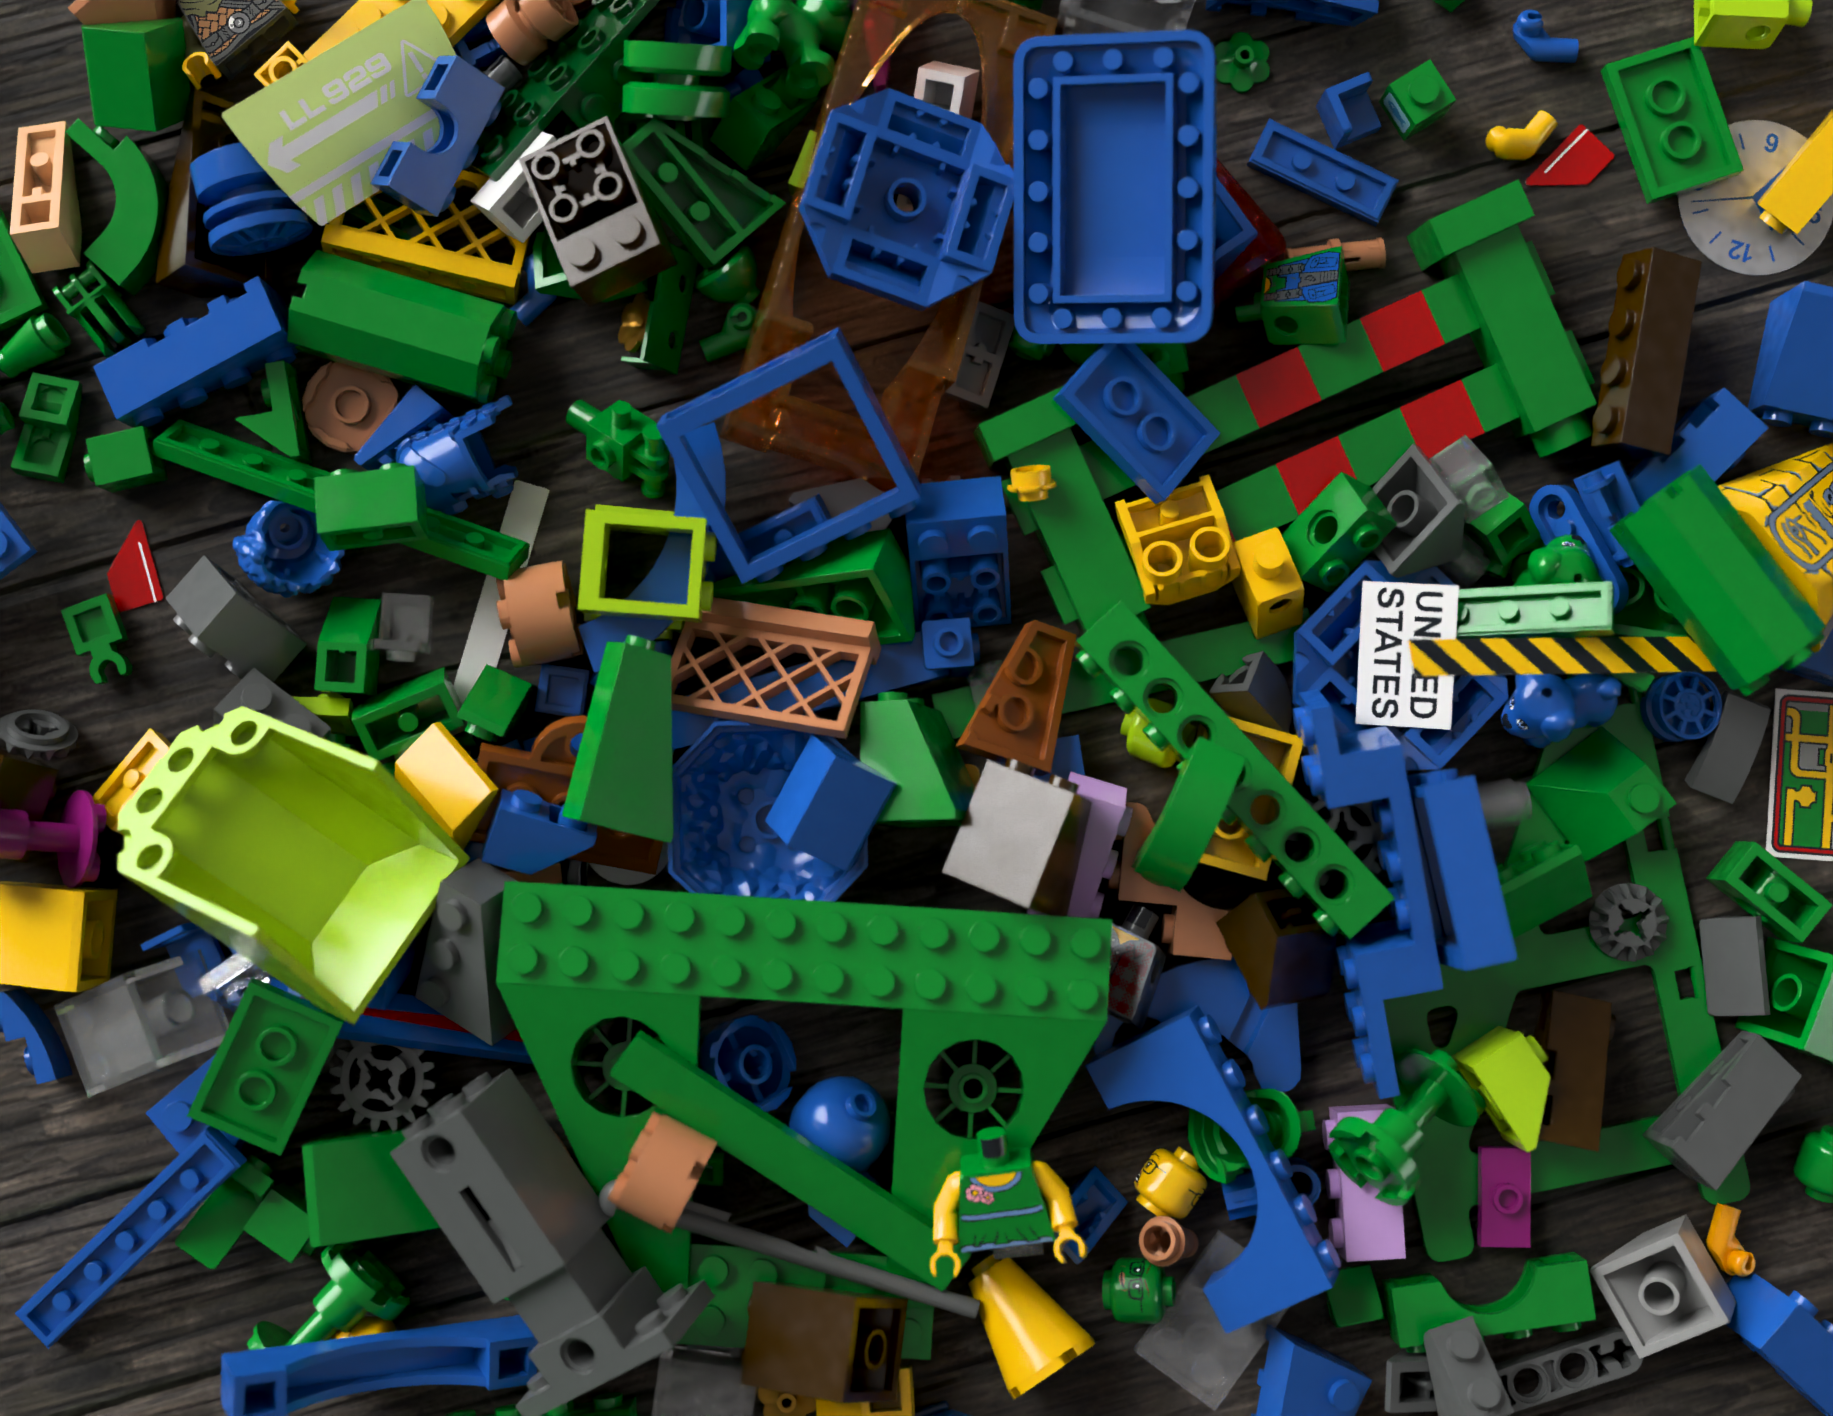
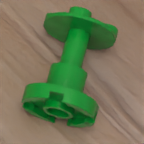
M1407 1049L1398 1056L1396 1068L1399 1078L1411 1094L1399 1110L1385 1109L1372 1124L1358 1117H1344L1328 1135V1138H1334L1328 1146L1330 1154L1345 1175L1360 1188L1367 1182L1370 1183L1373 1187L1380 1190L1375 1198L1389 1205H1405L1419 1189L1421 1178L1418 1168L1411 1157L1424 1144L1425 1140L1421 1130L1434 1115L1452 1125L1470 1127L1478 1121L1479 1116L1487 1107L1485 1099L1472 1089L1457 1073L1458 1065L1456 1061L1446 1052L1438 1049L1434 1050L1431 1054L1421 1050Z
M355 1241L328 1245L321 1253V1259L332 1279L313 1299V1304L317 1309L294 1335L272 1322L261 1321L253 1328L254 1335L247 1341V1346L249 1350L330 1340L338 1330L349 1333L368 1312L385 1320H395L408 1306L410 1299L400 1295L405 1287L395 1273L369 1250L361 1257L351 1251L356 1243Z

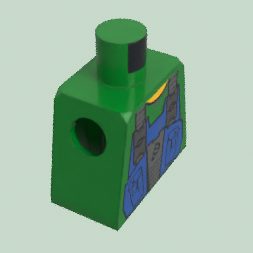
M1342 246L1270 263L1265 266L1261 291L1235 295V310L1238 322L1247 323L1263 320L1268 342L1273 345L1345 343L1347 339L1350 282Z

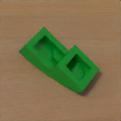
M32 372L19 413L24 426L11 464V469L17 475L64 483L79 418L82 384L80 381Z

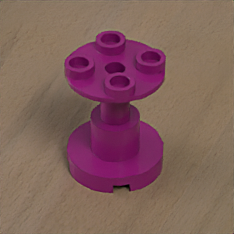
M77 790L67 800L60 823L29 821L28 815L24 810L0 809V859L20 860L26 850L57 852L58 869L62 881L67 887L78 888L84 881L95 882L100 871V857L96 853L98 833L103 832L107 819L105 805L94 803L93 797L88 791Z

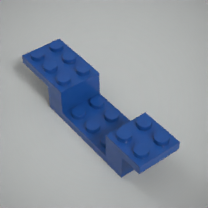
M1318 689L1300 692L1298 695L1301 707L1293 708V719L1298 738L1302 737L1304 747L1308 746L1309 755L1301 757L1306 785H1310L1313 796L1320 795L1328 809L1369 801L1373 820L1375 823L1379 822L1381 832L1384 833L1385 840L1377 841V850L1382 870H1387L1393 887L1386 889L1395 897L1387 905L1391 918L1395 917V919L1366 924L1351 939L1342 937L1343 945L1336 946L1335 954L1340 975H1344L1346 986L1348 989H1351V992L1343 993L1348 1021L1353 1023L1355 1035L1359 1037L1351 1040L1356 1066L1361 1068L1364 1083H1372L1380 1099L1400 1096L1383 1000L1443 989L1402 744L1386 726L1336 735L1332 707Z

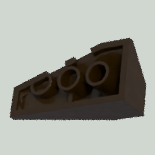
M194 88L190 91L158 239L156 284L199 298L220 297L222 295L228 297L242 296L247 293L243 284L256 276H259L273 288L274 251L247 256H223L211 251L208 241V234L211 231L205 228L203 222V214L211 207L204 206L197 200L190 174V164L199 156L230 144L240 143V140L222 118V113L236 104Z

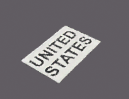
M1362 582L1355 724L1451 730L1454 676H1415L1408 640L1456 639L1459 585Z

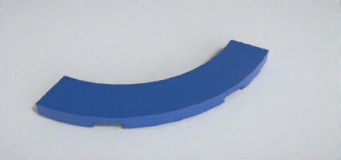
M715 422L685 434V437L725 509L726 470L722 446ZM674 460L676 472L674 516L706 518ZM709 526V532H714L711 526ZM670 532L664 548L651 571L642 583L624 600L687 605L693 534ZM709 561L706 564V576L712 564ZM601 615L590 622L578 626L594 673L598 674L607 642H625L627 635L654 641L674 621Z

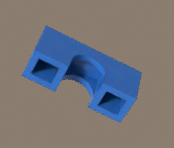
M438 56L416 99L430 107L438 117L440 133L436 143L429 150L424 151L411 142L393 141L371 185L420 215L437 217L439 212L445 211L453 201L456 194L454 184L462 169L468 168L474 161L479 150V146L476 143L484 127L490 126L498 116L501 109L499 99L505 88L459 56Z

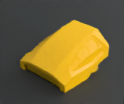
M1209 474L1199 477V482L1174 489L1165 501L1155 504L1149 497L1126 503L1125 500L1115 502L1118 521L1134 561L1146 604L1171 605L1214 592L1240 576L1241 566L1232 543L1225 514Z

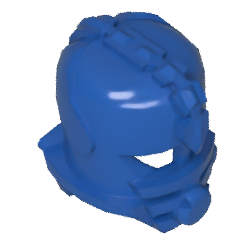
M505 395L493 403L489 402L477 410L473 409L466 412L463 416L450 419L445 424L434 426L429 431L418 433L413 438L407 437L401 441L396 449V463L415 466L425 484L426 507L448 515H454L468 508L465 500L472 496L477 500L491 494L494 498H501L513 491V479L518 477L517 468L509 465L495 467L490 451L480 433V430L496 422V416L501 414L500 411L513 404L509 395Z

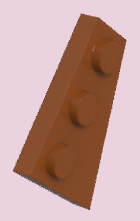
M1037 620L1026 623L955 748L1006 764L1007 759L1011 758L1036 768L1034 774L1039 776L1051 773L1077 635Z

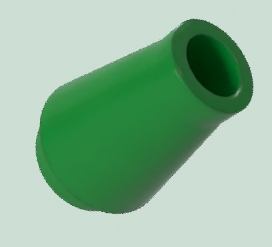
M44 313L39 317L32 315L3 349L0 350L1 371L8 377L14 378L21 372L63 356L65 354L64 348L71 344L66 329L49 313Z

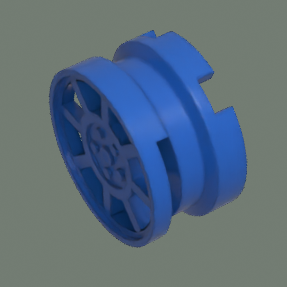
M1679 672L1654 679L1645 697H1641L1640 711L1645 726L1655 737L1667 742L1699 739L1711 733L1721 718L1722 700L1715 684L1705 675L1698 672ZM1698 682H1702L1707 687L1709 692L1706 693L1704 688ZM1711 696L1714 703L1713 711H1710L1709 697Z

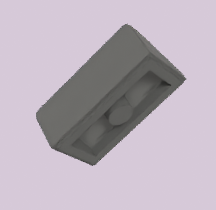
M1722 916L1701 919L1699 927L1708 1014L1710 1016L1770 1015L1761 916Z

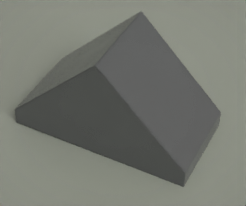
M1404 1348L1387 1360L1386 1412L1437 1411L1426 1352L1409 1353Z

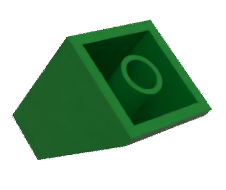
M903 692L878 693V701L860 702V761L897 783L875 824L892 828L961 826L975 792V786L958 748H955V741L942 712L925 706L924 699L908 698V694Z
M1768 937L1764 951L1770 1015L1739 1016L1735 1028L1759 1034L1765 1040L1833 1066V954Z
M402 1126L393 1131L391 1128H382L377 1132L368 1129L326 1133L302 1146L310 1247L441 1228L390 1154L406 1140L402 1131L408 1126Z

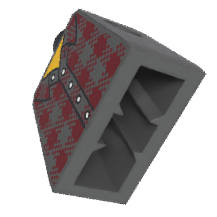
M1133 904L1121 927L1112 923L1107 1014L1141 1031L1165 964L1166 955L1159 946L1148 941L1159 916L1138 904Z

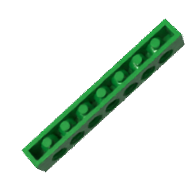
M1122 600L1074 643L1080 650L1074 656L1080 665L1093 678H1096L1101 673L1114 687L1108 693L1114 702L1127 715L1135 710L1148 724L1142 729L1147 738L1161 752L1169 747L1182 761L1176 766L1179 772L1190 750L1182 740L1183 728L1189 722L1202 724L1207 731V740L1247 757L1241 770V778L1235 785L1221 818L1229 826L1235 821L1240 824L1249 834L1244 840L1248 848L1263 863L1269 858L1273 860L1283 871L1278 877L1281 884L1297 900L1303 895L1306 896L1317 908L1312 917L1331 937L1339 932L1342 937L1351 939L1395 899ZM1131 649L1138 654L1141 664L1139 671L1135 675L1125 676L1116 670L1114 656L1118 650ZM1155 685L1166 686L1173 693L1174 704L1167 713L1154 711L1148 703V693ZM1260 795L1269 797L1275 806L1273 818L1265 824L1257 823L1250 813L1251 803ZM1295 832L1303 834L1309 844L1306 856L1298 861L1291 860L1286 855L1284 849L1286 839ZM1334 869L1342 878V888L1336 896L1326 898L1319 889V880L1324 872Z

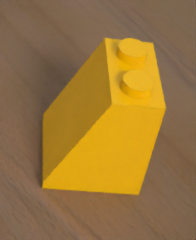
M0 881V984L65 992H81L109 986L118 889L81 886L69 888L66 885Z

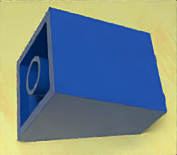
M1803 281L1770 302L1748 409L1753 414L1762 416L1761 421L1767 425L1790 427L1792 423L1808 426L1810 434L1833 438V287Z

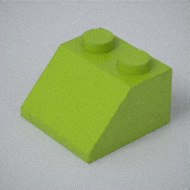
M1497 1026L1451 1057L1456 1061L1458 1070L1467 1084L1485 1099L1487 1104L1485 1112L1502 1138L1528 1153L1537 1147L1550 1082V1075L1543 1066V1063L1548 1058L1532 1035L1525 1038L1520 1031Z

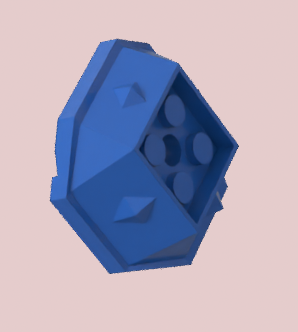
M888 88L854 103H848L831 110L826 120L799 210L828 278L922 312L987 278L992 273L1014 200V171L1009 164L1006 165L995 142L982 123ZM902 194L909 198L913 205V211L905 212L900 210L894 203L893 195Z
M1382 561L1362 562L1294 632L1292 703L1296 707H1301L1298 693L1318 689L1332 707L1336 735L1382 727L1383 725L1355 724L1362 582L1455 585L1436 566L1396 578L1390 574ZM1505 675L1454 676L1451 730L1386 726L1402 744L1406 771L1440 770L1509 699L1507 679H1505Z

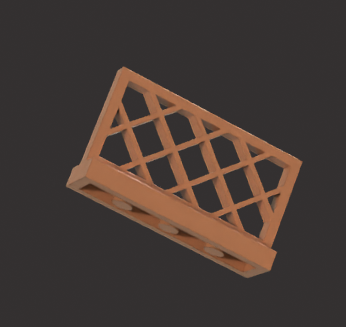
M713 597L712 610L703 611L702 623L685 621L671 658L672 710L846 739L870 665L877 664L881 652L875 624L873 621ZM695 637L713 639L719 645L718 648L696 660L690 652ZM748 645L762 648L765 653L764 655L742 667L733 655V653ZM794 652L808 655L811 662L790 674H787L779 662ZM727 657L735 671L710 684L702 670ZM839 660L856 662L854 671L836 682L826 670L827 667ZM773 665L781 679L757 691L749 677ZM819 672L828 686L804 699L795 685ZM697 674L704 685V688L688 697L674 694L680 682ZM740 682L744 683L751 694L735 704L724 703L718 696V694ZM787 689L790 690L798 702L782 712L769 710L764 703ZM833 697H836L842 705L837 721L816 718L811 710Z

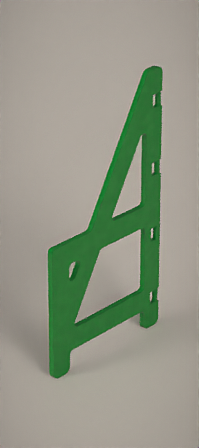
M1565 674L1563 680L1571 679L1573 674ZM1628 688L1631 704L1617 705L1612 718L1600 726L1607 729L1641 758L1663 784L1653 736L1645 726L1641 716L1640 703L1642 693ZM1585 725L1582 728L1573 729L1564 740L1558 743L1552 741L1550 745L1541 748L1532 778L1600 726L1592 727ZM1527 791L1504 866L1520 861L1521 857L1518 852L1538 841L1545 840L1546 843L1558 840L1560 844H1565V838L1529 791ZM1669 810L1656 819L1663 850L1648 851L1644 830L1623 841L1631 882L1647 887L1656 896L1661 898L1665 912L1670 918L1665 933L1667 939L1659 945L1654 955L1647 956L1636 962L1617 960L1599 949L1591 936L1589 926L1544 934L1538 925L1513 939L1517 960L1468 971L1439 964L1443 989L1383 1000L1400 1096L1392 1097L1396 1110H1399L1411 1096L1401 1082L1396 1068L1398 1056L1404 1050L1416 1049L1431 1054L1434 1050L1438 1049L1453 1056L1497 1026L1506 1028L1515 997L1519 991L1646 965L1652 974L1678 1097L1721 1053L1714 1016H1710L1707 1012L1704 970L1678 850L1675 848L1670 826ZM1645 911L1643 913H1636L1628 918H1623V924L1619 926L1620 929L1614 935L1617 932L1632 931L1635 935L1640 936L1638 933L1640 930L1636 923L1641 919V915ZM1689 967L1695 997L1680 998L1674 971ZM1451 1006L1455 1011V1018L1448 1040L1443 1046L1436 1047L1432 1043L1427 1022L1428 1012L1434 1008ZM1661 1114L1602 1126L1599 1152L1538 1140L1537 1147L1531 1150V1193L1672 1165L1642 1136ZM1434 1115L1421 1130L1425 1140L1424 1144L1411 1157L1418 1168L1421 1178V1184L1413 1195L1426 1254L1432 1260L1446 1262L1464 1258L1474 1248L1469 1211L1473 1206L1478 1205V1152H1472L1469 1148V1140L1474 1125L1459 1127ZM1744 1154L1716 1191L1697 1182L1699 1193L1705 1201L1717 1205V1203L1726 1204L1745 1199L1750 1192V1180Z

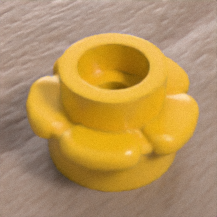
M1028 465L1012 469V484L1007 485L1008 491L1012 493L1018 492L1019 501L1029 502L1048 498V490L1056 487V481L1051 479L1050 466Z

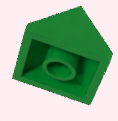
M169 18L81 25L93 121L96 126L157 132L184 121L191 90L189 78L182 70L186 51L183 19Z

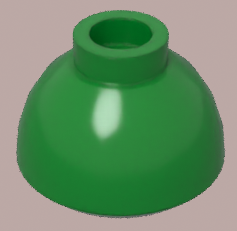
M738 244L714 266L705 268L697 277L696 288L704 296L720 303H734L735 305L742 302L747 304L752 302L759 295L760 290L755 285L758 274L757 262L749 245Z

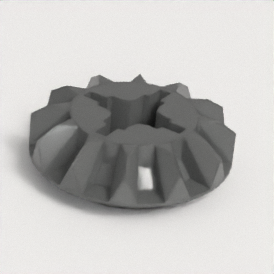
M28 709L13 712L0 718V746L7 748L8 754H22L27 757V760L35 757L49 761L52 756L58 758L67 757L70 750L76 749L78 739L76 727L55 713Z
M1622 883L1609 887L1597 897L1590 910L1589 928L1594 942L1605 954L1617 960L1636 962L1647 956L1654 955L1659 945L1667 939L1665 933L1670 918L1663 907V900L1647 887L1638 884ZM1618 906L1621 909H1625L1629 914L1643 913L1645 911L1641 915V919L1636 923L1640 930L1638 932L1640 936L1635 935L1632 931L1617 932L1614 935L1620 929L1619 926L1624 922L1621 916L1622 911Z

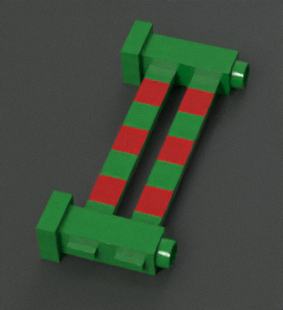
M1519 179L1428 220L1406 236L1421 271L1439 264L1445 280L1347 324V339L1345 343L1302 344L1187 397L1220 432L1219 436L1205 451V453H1208L1466 334H1470L1485 369L1216 491L1226 517L1232 543L1271 528H1278L1295 520L1340 472L1368 486L1378 482L1413 443L1419 446L1428 458H1431L1509 422L1516 438L1529 434L1537 454L1541 458L1593 435L1592 426L1584 410L1597 404L1589 386L1595 383L1572 330L1565 332L1550 299V296L1554 295L1555 291L1532 240L1527 243L1525 242L1518 227L1535 216ZM1064 386L979 424L973 435L988 468L1002 462L1004 463L1010 478L1001 481L1006 500L1022 535L1025 536L1035 532L1050 567L1040 571V575L1063 625L1075 620L1081 635H1083L1122 600L1154 635L1144 613L1145 610L1151 608V605L1145 603L1141 583L1123 534H1118L1103 501L1136 484L1093 440L1078 446L1072 430H1075L1079 425L1053 400ZM1028 465H1048L1051 469V479L1056 481V487L1048 490V498L1029 502L1019 501L1018 492L1012 493L1007 489V485L1012 484L1011 470Z

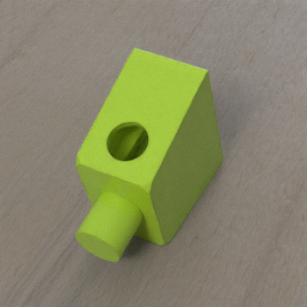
M1694 0V45L1700 47L1766 49L1772 45L1785 24L1804 27L1807 24L1812 11V0Z

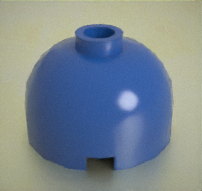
M756 1015L741 1016L717 1025L705 1037L701 1045L698 1068L763 1111L769 1112L777 1109L791 1092L792 1087H788L790 1072L796 1071L797 1061L792 1042L784 1030L775 1022H766L761 1018H757L759 1016Z
M831 1076L810 1087L792 1109L789 1127L856 1172L862 1174L876 1162L889 1143L891 1118L885 1100L868 1082L853 1076Z

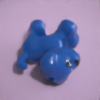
M1606 673L1573 674L1571 679L1565 680L1555 674L1516 675V689L1506 702L1501 714L1502 727L1509 734L1522 738L1523 742L1528 746L1545 748L1552 741L1558 743L1567 738L1573 729L1582 728L1585 725L1597 727L1609 721L1617 707V697L1621 695L1622 683L1614 676L1608 677Z

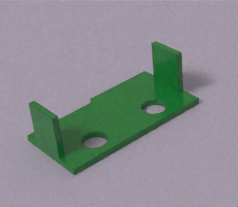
M669 243L678 264L658 273L654 300L650 302L640 358L622 356L621 361L635 368L664 370L677 375L698 261L690 253ZM683 275L685 278L686 285L684 291L681 293L679 289V280ZM673 331L675 334V344L671 349L669 346V336Z

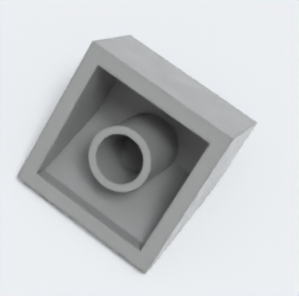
M1686 1214L1643 1232L1592 1266L1589 1270L1639 1359L1730 1323L1736 1305L1734 1296Z

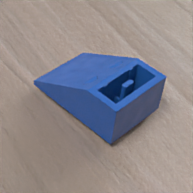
M1001 476L921 483V495L919 499L915 500L916 506L905 513L916 632H920L921 624L928 620L970 617L971 627L1011 624L1007 520Z

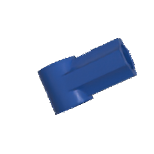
M1288 1158L1293 1172H1303L1309 1176L1308 1188L1299 1195L1305 1194L1313 1205L1321 1192V1182L1314 1168L1301 1158ZM1252 1170L1236 1175V1179L1228 1184L1221 1183L1230 1221L1257 1215L1258 1198Z

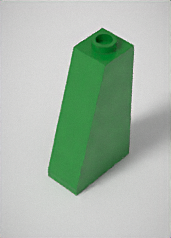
M627 635L625 642L606 643L562 816L671 843L673 837L671 656L654 651L656 645L654 641Z

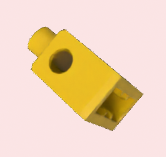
M1277 527L1234 542L1233 546L1241 569L1240 576L1231 582L1256 640L1302 624L1304 587L1280 530ZM1280 600L1282 601V607L1270 609L1273 604Z

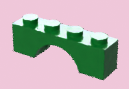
M1575 1252L1527 1258L1521 1277L1515 1287L1501 1299L1483 1305L1465 1304L1451 1298L1441 1282L1431 1273L1382 1279L1390 1337L1399 1348H1406V1351L1409 1353L1426 1352L1424 1334L1429 1329L1469 1316H1473L1483 1341H1485L1484 1336L1502 1333L1503 1337L1507 1339L1526 1338L1533 1335V1329L1550 1326L1556 1332L1574 1331L1582 1328L1581 1322L1596 1320L1588 1263L1586 1259Z

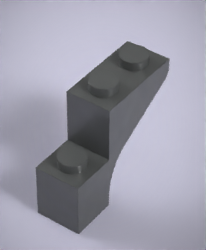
M1473 1316L1432 1328L1425 1332L1424 1345L1438 1416H1510L1514 1413V1409Z

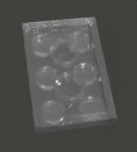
M1220 1229L1176 1288L1175 1306H1166L1163 1319L1159 1323L1151 1324L1133 1348L1136 1354L1214 1411H1216L1266 1341L1267 1323L1276 1327L1289 1309L1287 1307L1228 1334L1225 1333L1203 1291V1287L1212 1273L1232 1262L1245 1248Z

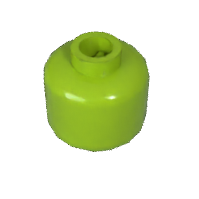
M1156 698L1148 699L1150 707L1158 713H1167L1173 706ZM1135 710L1129 715H1125L1120 734L1127 736L1126 748L1129 755L1161 768L1171 767L1176 761L1182 762L1169 747L1161 752L1147 738L1142 729L1148 724ZM1191 722L1187 723L1182 731V740L1190 749L1193 745L1197 729L1196 726L1191 725Z

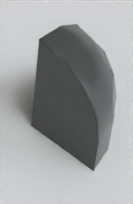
M1264 651L1243 657L1242 661L1246 665L1237 669L1229 678L1224 674L1217 678L1209 694L1229 715L1236 719L1289 733L1292 720V702L1287 681L1279 668Z

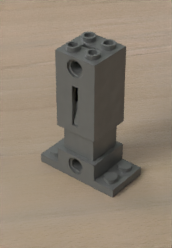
M509 1068L493 1079L486 1072L462 1089L465 1095L461 1093L455 1097L451 1093L435 1103L427 1110L432 1118L430 1119L428 1114L405 1128L402 1134L406 1140L390 1154L492 1303L495 1304L508 1297L539 1342L528 1355L540 1372L527 1382L526 1385L530 1390L518 1402L516 1408L522 1416H540L672 1349L715 1295L705 1280L686 1289L682 1284H678L663 1293L645 1266L631 1273L601 1229L611 1217L602 1211L598 1196Z

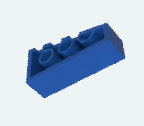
M256 276L243 284L247 293L239 298L229 299L228 296L222 295L207 303L209 308L208 315L202 318H180L166 326L167 328L163 332L164 339L157 342L155 338H144L93 366L115 418L130 427H149L164 419L163 413L178 406L186 409L203 403L208 399L207 393L222 386L226 389H231L249 382L252 379L251 373L265 368V363L282 360L288 364L296 359L295 354L300 351L295 348V345H291L288 342L289 308L284 297L263 279Z

